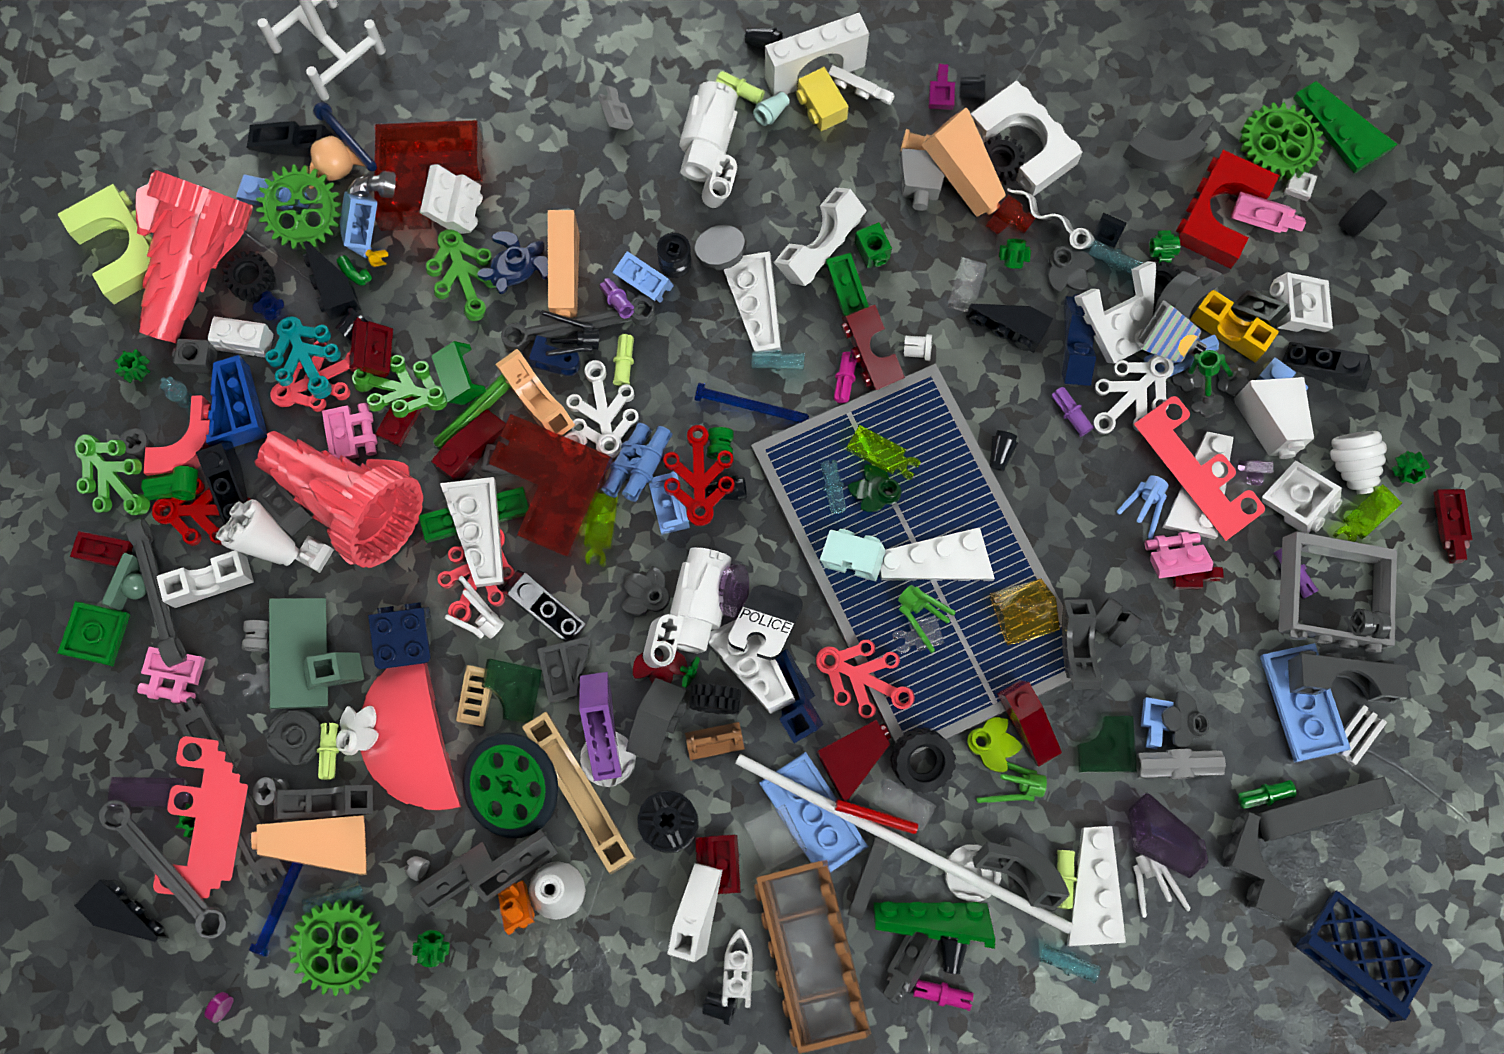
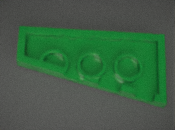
M1317 81L1300 90L1293 97L1301 109H1305L1307 116L1313 115L1311 121L1319 123L1318 130L1323 132V136L1354 174L1392 151L1398 145Z

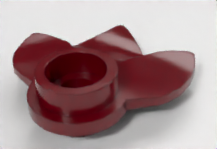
M654 651L655 659L661 662L664 655L658 656ZM676 651L675 657L669 665L651 668L645 663L643 653H641L634 661L633 677L641 679L649 676L652 684L655 678L671 684L674 674H686L680 671L681 666L687 668V661L683 654Z

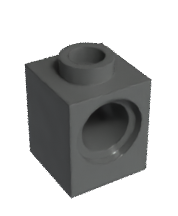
M178 339L177 346L172 352V359L174 364L183 373L212 374L213 363L216 362L218 351L208 340ZM197 353L194 359L189 360L193 354Z

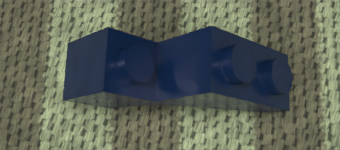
M1075 294L1073 297L1066 296L1064 302L1065 352L1062 377L1064 384L1091 386L1096 361V354L1093 348L1095 331L1091 324L1086 323L1083 317L1085 312L1082 306H1078L1075 301V296L1080 294Z
M785 649L775 660L796 702L781 709L782 716L779 720L795 744L817 731L824 724L810 702V699L815 696L814 692L788 649Z

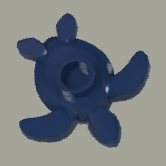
M503 231L492 235L493 242L504 245L507 250L501 251L494 257L490 268L479 270L478 278L485 281L491 280L499 294H504L509 286L524 282L532 276L535 270L540 273L544 280L548 279V259L545 256H541L544 251L543 241H534L529 243L526 248H521L518 237L514 233Z

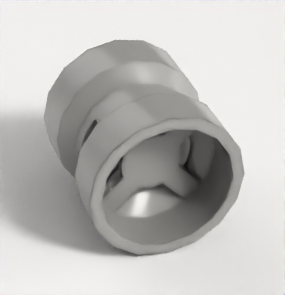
M262 620L244 621L243 631L246 634L242 640L241 649L251 652L269 651V622Z

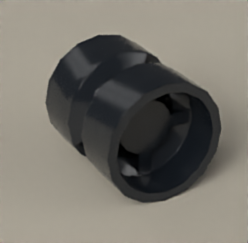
M675 232L662 236L657 243L660 270L670 278L683 277L689 272L692 263L688 239L684 235Z

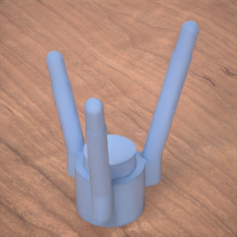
M1149 476L1146 483L1140 482L1136 491L1117 510V514H1122L1143 493L1142 498L1146 502L1137 518L1138 523L1143 521L1151 504L1157 503L1148 533V538L1152 539L1163 503L1167 498L1165 492L1169 486L1168 483L1158 476Z

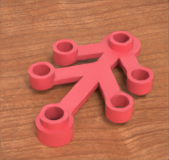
M316 341L313 345L325 347L327 343ZM351 351L347 353L345 359L321 371L320 368L325 358L317 356L312 358L319 375L326 377L327 380L350 369L354 372L359 369L356 367L349 368ZM299 362L293 374V382L288 386L276 384L270 393L271 400L279 407H290L296 403L310 407L315 412H321L326 408L325 399H316L313 395L301 394V392L308 389L309 378L305 374L304 379L296 382L299 371L303 368L301 362ZM345 383L331 384L332 391L330 395L335 396L338 400H346L350 396V389ZM345 388L344 393L337 394L340 389ZM287 391L284 396H280L282 392ZM321 400L318 406H313L315 401Z
M500 529L502 550V546L505 543V535L503 531ZM454 546L448 551V558L452 563L460 564L465 560L466 557L462 546ZM456 551H460V558L453 559V553ZM502 551L503 570H511L510 576L504 577V581L508 582L514 575L515 570L508 564ZM468 563L452 571H443L438 575V583L445 589L453 587L455 581L459 580V576L466 577L470 575L467 582L470 583L475 591L477 590ZM450 576L451 581L448 584H443V577ZM497 585L485 586L490 604L495 607L501 606L505 602V595L498 589ZM463 593L459 601L453 602L449 606L448 615L457 618V612L463 609L466 612L465 616L457 619L468 622L472 615L471 603ZM494 594H501V599L498 602L492 601Z
M862 640L858 645L841 651L835 647L821 649L816 656V665L821 672L829 675L835 693L834 701L837 705L845 706L852 699L851 693L844 689L840 672L850 677L859 704L858 712L863 718H871L876 713V707L870 702L864 684L891 697L893 705L899 709H906L913 705L915 695L910 688L905 686L896 688L869 674L884 668H896L900 663V657L897 653L887 652L881 658L854 667L844 661L859 655L871 656L875 652V644L871 640ZM864 643H869L871 645V651L869 653H864L862 651V645ZM832 655L835 659L834 664L831 666L826 663V657ZM889 655H893L896 658V662L892 666L888 665L886 661ZM841 692L847 695V700L844 703L838 699V695ZM902 692L907 693L909 696V700L906 703H902L899 700V695ZM864 705L871 706L872 712L870 715L863 713Z

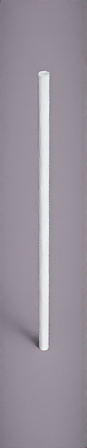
M742 754L739 755L735 764L1059 930L1067 934L1070 933L1073 923L1044 908L1030 906L1028 900L875 822L834 810L836 802Z

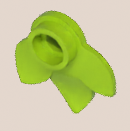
M994 717L987 720L983 728H975L969 733L967 745L971 752L980 756L985 767L992 771L1003 773L1008 770L1006 758L1017 754L1022 749V744L1015 737L1006 733L1008 719ZM982 738L985 741V746H979L976 743V739Z

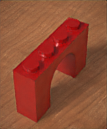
M1223 149L1218 158H1212L1206 169L1210 174L1208 178H1202L1196 189L1200 194L1197 199L1192 198L1186 209V212L1190 214L1187 219L1182 218L1175 232L1179 233L1178 237L1181 246L1231 269L1239 259L1249 237L1219 223L1212 214L1210 200L1221 194H1231L1238 197L1240 192L1268 199L1279 175Z

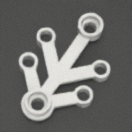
M1154 355L1148 362L1128 363L1125 360L1116 362L1113 372L1118 377H1124L1128 373L1147 374L1140 381H1109L1107 379L1097 381L1094 389L1100 396H1105L1109 392L1128 393L1108 413L1102 412L1095 417L1093 421L1094 430L1099 434L1110 433L1115 427V420L1136 400V418L1133 421V428L1139 432L1134 423L1147 415V388L1154 381L1156 398L1151 404L1152 410L1156 408V401L1161 400L1165 402L1167 400L1166 379L1171 376L1174 370L1172 360ZM1119 364L1125 365V373L1118 372L1117 366ZM1162 364L1164 366V371L1157 372L1155 370V365ZM1105 383L1108 386V390L1102 392L1099 390L1098 385ZM1100 420L1108 422L1106 429H1102L1099 426Z
M593 360L585 366V375L588 381L593 384L597 410L582 401V398L577 394L570 395L566 403L569 410L573 412L579 411L600 425L602 435L589 428L583 419L577 418L573 420L575 426L577 424L584 425V428L578 431V433L584 434L587 439L596 444V450L602 458L614 459L622 449V437L630 426H635L639 422L637 411L627 409L623 413V420L613 432L611 429V422L623 405L633 400L634 390L628 384L620 386L618 395L610 406L607 407L603 380L606 378V369L602 362ZM594 371L601 372L598 377H593L592 373ZM624 390L631 391L629 396H622ZM572 400L580 401L577 406L570 405ZM629 414L636 416L633 421H628L626 417ZM609 443L614 445V448L610 451L605 449V446Z

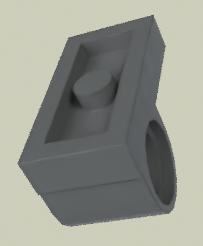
M276 480L255 496L279 525L291 536H294L313 519Z

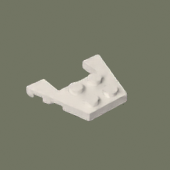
M1146 262L1131 269L1136 295L1106 311H1103L1099 289H1090L1075 296L1077 305L1082 306L1085 312L1083 317L1086 323L1091 324L1096 333L1094 338L1107 363L1115 364L1142 350L1136 342L1153 317L1156 262Z

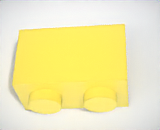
M825 67L798 79L797 99L801 105L805 104L812 124H817L820 131L847 119L849 106Z

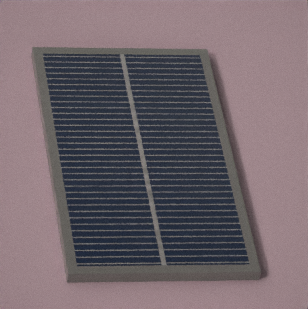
M936 363L910 374L902 380L860 396L751 445V450L847 648L858 645L862 640H871L875 644V652L871 656L859 655L853 658L856 666L881 658L887 652H895L900 657V663L896 668H884L869 674L896 688L903 686L910 688L915 695V701L911 707L899 709L893 705L891 697L866 685L894 745L899 737L901 738L907 731H912L913 728L923 729L924 727L929 728L931 731L935 730L947 740L1006 712L997 693L1019 680L1030 682L1037 697L1071 681L1070 678L1066 677L1063 659V605ZM865 465H874L884 469L888 473L889 479H893L899 484L902 493L899 501L895 504L885 505L877 512H867L861 510L862 500H858L850 494L848 485L864 480ZM888 491L884 492L885 494L891 495V493ZM980 527L995 579L993 581L881 580L880 574H878L877 580L873 581L855 576L856 571L847 568L846 573L827 569L820 561L830 530L838 532L839 529L849 530L855 534L854 536L864 538L866 535L873 536L880 540L886 550ZM910 585L918 587L927 595L955 611V615H950L932 605L950 619L949 623H945L926 608H923L917 614L914 611L911 612L934 647L935 651L933 653L928 650L907 617L899 610L902 604L898 602V599ZM864 643L862 645V651L864 653H869L871 651V645L869 643ZM889 655L886 659L887 664L890 666L894 665L896 658L893 655ZM902 692L899 695V700L902 703H906L909 700L908 694ZM928 747L916 749L911 756L928 749Z

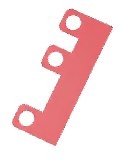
M1172 396L1134 423V425L1225 541H1227L1264 513L1265 506L1251 490H1246L1231 502L1226 498L1219 488L1236 475L1235 468L1223 454H1217L1202 466L1173 431V429L1190 417V412L1178 397ZM1177 404L1181 407L1182 416L1180 419L1172 420L1167 416L1166 408L1168 405ZM1221 461L1227 465V476L1218 478L1212 473V465L1215 462ZM1244 498H1252L1257 503V510L1254 514H1246L1242 511L1241 501Z

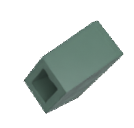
M334 652L306 657L303 663L308 690L364 680L360 653Z

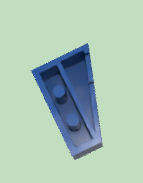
M240 355L214 362L210 392L212 403L211 411L208 414L210 425L209 435L206 436V443L211 447L220 443L232 442L233 446L236 447L267 437V430L250 366Z

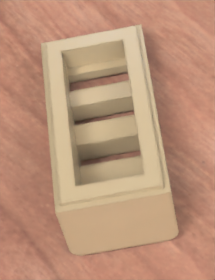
M467 665L456 718L457 722L484 727L497 674L494 670ZM474 676L486 678L485 683L473 681ZM471 687L484 689L483 694L470 691ZM468 699L481 700V706L468 703ZM466 709L479 711V717L465 714Z

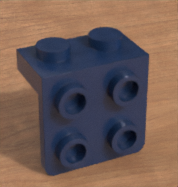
M421 602L404 604L405 610L394 611V606L377 608V614L368 615L374 664L377 669L422 664L430 661L431 654L426 618L431 617L430 607H421Z

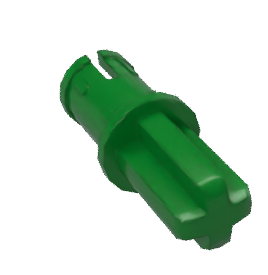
M1287 780L1286 782L1269 786L1262 784L1261 788L1240 792L1237 799L1241 808L1246 809L1263 804L1271 806L1273 802L1295 798L1297 793L1294 783L1291 780Z

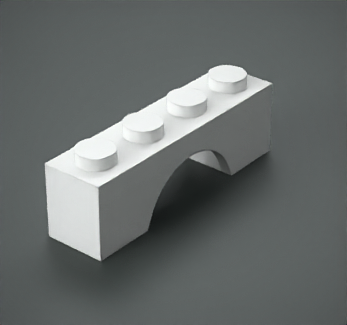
M834 188L820 205L822 228L814 242L808 246L788 244L774 261L775 265L791 284L802 286L809 284L815 278V274L822 265L826 264V259H829L835 249L845 241L852 228L860 223L861 217L867 210L851 189Z

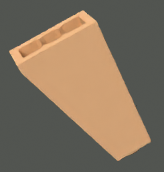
M964 108L924 141L922 146L975 216L978 217L985 212L990 215L1000 207L998 202L1006 194L969 110Z
M548 210L549 312L574 318L577 317L580 235L574 210Z
M364 815L257 825V832H252V850L257 849L259 856L357 875H367Z

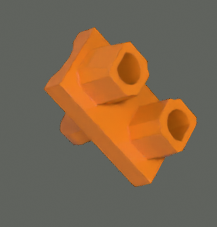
M523 880L518 883L514 882L498 893L503 926L508 935L512 934L519 926L526 928L528 924L534 922V909L530 904L527 885Z

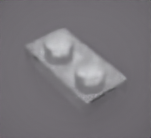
M962 257L948 307L968 312L971 303L976 304L987 264Z
M888 778L873 804L898 818L918 823V829L924 831L936 808V805Z

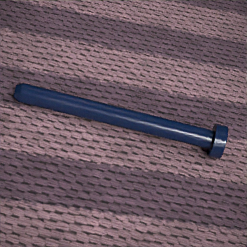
M326 102L317 103L313 108V113L317 119L325 121L369 171H375L377 164L332 115V108Z

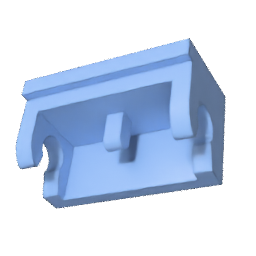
M628 251L613 271V274L659 303L663 301V293L666 290L670 291L674 286L667 277Z
M674 471L653 477L651 483H649L661 535L690 528L685 506L674 496L668 495L664 490V483L667 479H678ZM670 483L667 488L673 491L677 489V485Z

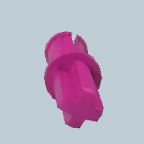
M851 352L842 353L840 369L835 375L837 383L834 400L840 404L849 401L852 383L856 380L854 375L856 362L853 356L850 358Z

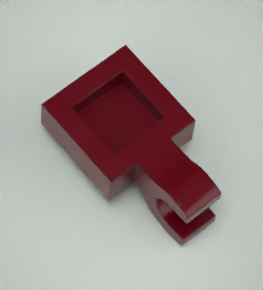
M1213 567L1212 571L1173 576V588L1202 589L1203 581L1220 582V579L1224 578L1223 567Z

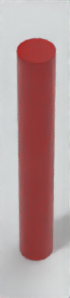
M837 799L834 808L836 811L908 833H917L918 823Z

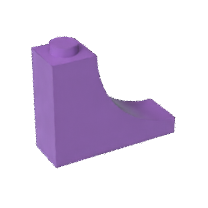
M608 672L580 676L579 709L594 781L622 777Z

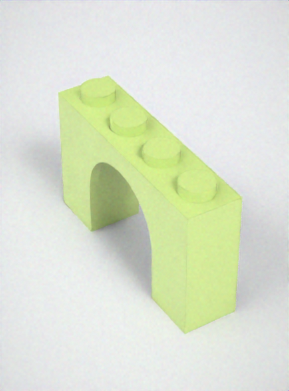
M111 184L58 213V216L68 233L79 244L110 229H123L129 232V245L125 253L118 260L92 274L102 293L113 304H116L143 289V279L150 261L147 253L153 237L151 234L146 236L137 234L136 210L132 211L130 205L133 204L130 197L124 190L120 192L114 184Z

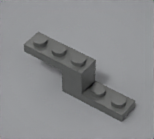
M542 829L497 859L484 842H481L411 889L410 893L426 914L470 885L480 898L487 902L558 852Z

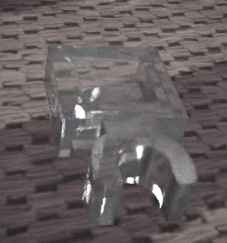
M935 615L917 621L933 647L945 643ZM911 623L909 624L910 632L896 631L892 634L894 640L899 638L905 639V644L897 647L898 653H906L913 645H916L918 652L928 649Z
M269 662L255 666L256 675L244 673L237 677L238 682L247 680L251 683L249 689L242 691L243 696L252 695L256 688L262 687L264 694L269 693Z

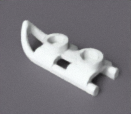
M738 929L732 936L725 952L722 1006L727 1007L728 997L745 998V1008H749L751 1005L753 954L750 942L742 929ZM738 938H742L747 954L743 951L731 953ZM729 971H734V978L729 979ZM742 971H747L746 980L741 978Z

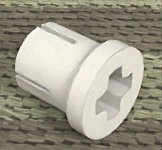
M927 334L926 337L905 336L904 356L920 357L930 361L932 335Z

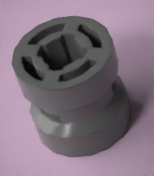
M1358 608L1352 613L1350 629L1355 636L1366 637L1370 635L1372 638L1384 639L1391 630V618L1387 612L1374 611L1372 613L1370 610Z

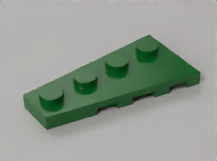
M887 901L873 904L875 930L911 936L915 932H922L928 938L940 940L941 936L958 938L957 943L970 945V940L985 942L984 947L995 949L996 939L987 903H894Z

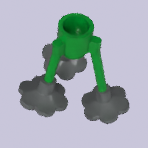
M1205 350L1200 354H1195L1192 365L1186 370L1175 374L1172 378V383L1175 386L1181 387L1184 392H1191L1193 388L1198 389L1203 385L1202 377L1203 375L1205 376V391L1202 395H1195L1192 398L1193 404L1191 407L1192 412L1201 414L1205 418H1210L1214 414H1221L1224 410V397L1215 395L1211 391L1212 376L1218 373V389L1223 392L1227 391L1231 396L1237 395L1249 383L1248 377L1250 373L1246 368H1240L1238 364H1230L1228 366L1225 361V355H1219L1214 350Z

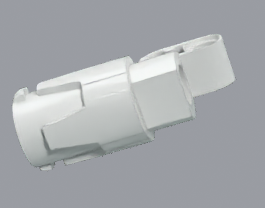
M714 81L703 82L699 87L698 94L692 97L679 143L680 148L685 152L680 173L691 180L705 182L702 199L711 208L719 207L729 196L737 171L736 161L730 155H726L737 115V111L734 109L738 96L728 85ZM712 189L717 190L720 196L716 195Z
M690 548L687 562H683L670 614L656 618L650 625L643 652L644 661L649 667L659 668L669 665L675 657L676 649L696 654L706 651L711 629L720 628L732 577L728 575L732 560L730 556L711 549ZM666 623V628L669 629V632L665 633V628L661 627V624ZM656 648L663 651L664 658L661 662L657 661L654 657Z

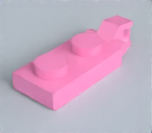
M1240 192L1231 213L1232 219L1281 233V231L1287 232L1288 228L1302 232L1306 224L1305 218L1295 215L1296 210L1290 208V206L1244 192Z

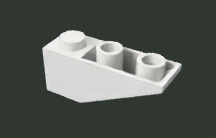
M699 863L694 864L673 924L668 949L669 955L695 962L707 954L722 870Z

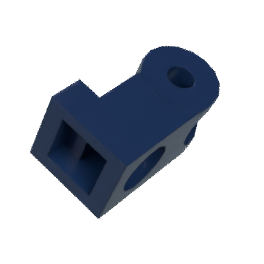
M536 335L529 357L531 367L565 376H573L579 372L581 363L577 352L546 356L547 351L560 348L549 346L547 338Z

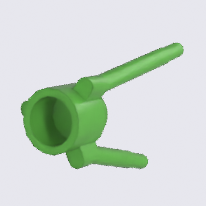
M910 585L898 599V602L902 604L899 610L907 617L928 650L933 653L935 651L934 647L911 612L914 611L917 614L923 608H926L945 623H949L950 619L932 605L950 615H955V611L927 595L918 587Z
M1007 761L1009 769L1024 775L1017 777L1001 774L1000 778L1020 783L1019 789L1024 794L978 797L976 801L978 803L1017 800L1034 801L1035 797H1044L1047 778L1045 775L1037 774L1036 770L1026 769Z

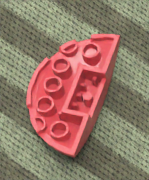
M427 663L386 668L371 685L362 709L367 706L374 707L377 718L373 729L379 734L377 741L370 749L361 751L363 761L369 773L389 795L405 804H411L427 810H449L461 807L449 754L445 749L434 703L436 699Z

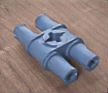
M637 423L629 440L622 443V449L615 462L611 463V472L601 490L606 495L616 498L625 480L629 479L625 489L622 491V495L626 499L636 502L646 483L652 481L653 473L659 462L664 459L663 452L673 436L669 429L658 426L649 444L645 445L652 430L643 423Z

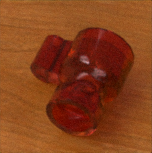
M1009 194L986 226L999 235L1009 225L1015 224L1017 229L1024 234L1036 217L1030 212L1025 213L1022 203Z

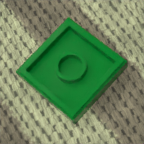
M75 601L58 654L113 667L131 614Z

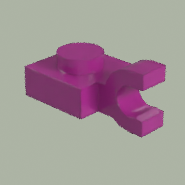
M938 64L936 81H930L928 109L953 110L955 82H948V64Z

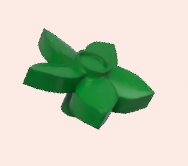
M696 656L689 669L681 666L680 671L686 673L682 681L683 687L687 688L695 678L701 658Z

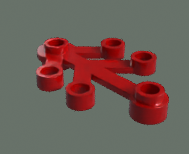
M694 425L687 432V441L693 447V473L680 462V458L675 452H668L663 459L664 466L667 469L673 470L694 489V499L680 488V482L676 478L667 479L664 483V490L687 508V518L693 525L705 526L713 519V507L726 494H730L734 490V480L729 476L722 477L718 482V488L706 499L705 489L724 469L732 466L734 458L730 451H721L718 454L717 461L704 473L703 447L708 442V431L702 425ZM696 431H700L703 434V436L701 438H695L693 436V433ZM723 456H728L730 462L723 463L720 459ZM673 457L677 462L670 465L667 463L668 458ZM723 482H729L731 484V487L729 489H724L721 486V484ZM670 483H675L677 489L671 491L667 486ZM698 508H702L705 510V514L698 516L695 511Z
M200 478L197 480L199 486L196 488V495L202 493L205 489V484ZM210 488L201 494L191 505H182L186 500H179L173 497L171 499H159L154 503L152 507L153 518L160 524H171L182 535L183 541L188 545H198L202 536L197 530L189 528L180 518L181 516H191L209 534V538L213 543L222 545L220 540H215V536L220 528L207 517L220 516L216 504H209L214 499ZM170 508V513L164 516V510ZM195 533V539L189 541V535Z

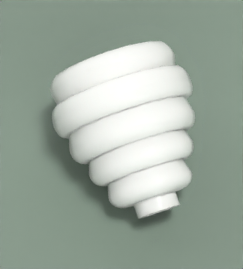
M1363 431L1334 438L1331 441L1333 449L1330 451V456L1335 462L1337 471L1341 472L1342 479L1347 481V487L1356 490L1357 494L1374 492L1373 487L1380 484L1379 476L1383 473L1382 465L1386 462L1384 453L1387 451V446L1382 441L1380 432Z

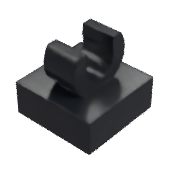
M1103 212L1093 237L1095 240L1115 248L1127 223Z

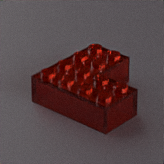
M477 120L375 124V163L377 164V169L374 172V176L379 175L383 171L394 172L396 176L393 198L381 197L378 191H374V199L377 201L375 221L381 231L404 230V225H407L409 230L432 229V220L420 213L431 165L438 164L456 176L464 174L473 181H482V133Z
M510 414L501 434V437L508 440L509 443L505 445L498 441L489 464L538 485L517 536L571 558L613 459L609 455Z

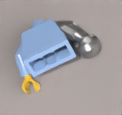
M383 171L379 175L373 176V178L369 176L356 178L343 197L340 217L343 245L360 256L368 258L369 263L373 267L386 265L382 258L388 257V252L384 249L372 251V247H370L377 209V201L370 193L372 190L378 191L381 197L393 198L396 184L394 172Z

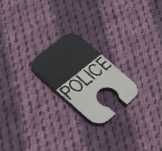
M765 585L755 586L751 590L729 633V645L736 650L744 652L747 647V639L753 635H759L766 642L759 648L757 657L766 660L777 659L781 655L802 611L803 602L801 598Z

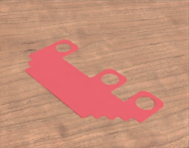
M186 736L179 741L176 762L180 766L204 769L201 788L175 785L170 790L167 806L168 812L172 815L196 817L187 866H173L201 898L207 899L211 889L220 888L222 880L230 881L232 879L248 785L240 783V775L232 772L233 764L225 762L226 753L218 751L219 742L217 740ZM189 743H196L202 749V755L196 761H188L183 756V749ZM180 792H188L193 797V804L187 810H180L174 804V798ZM155 874L154 891L174 895L168 888L161 885L160 878Z

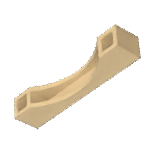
M545 712L522 726L528 738L536 742L552 761L558 778V786L572 807L607 871L613 874L634 861L636 857L551 716Z

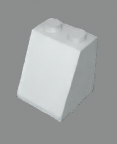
M1304 377L1251 380L1234 398L1239 411L1269 456H1279L1280 459L1293 458L1314 439Z

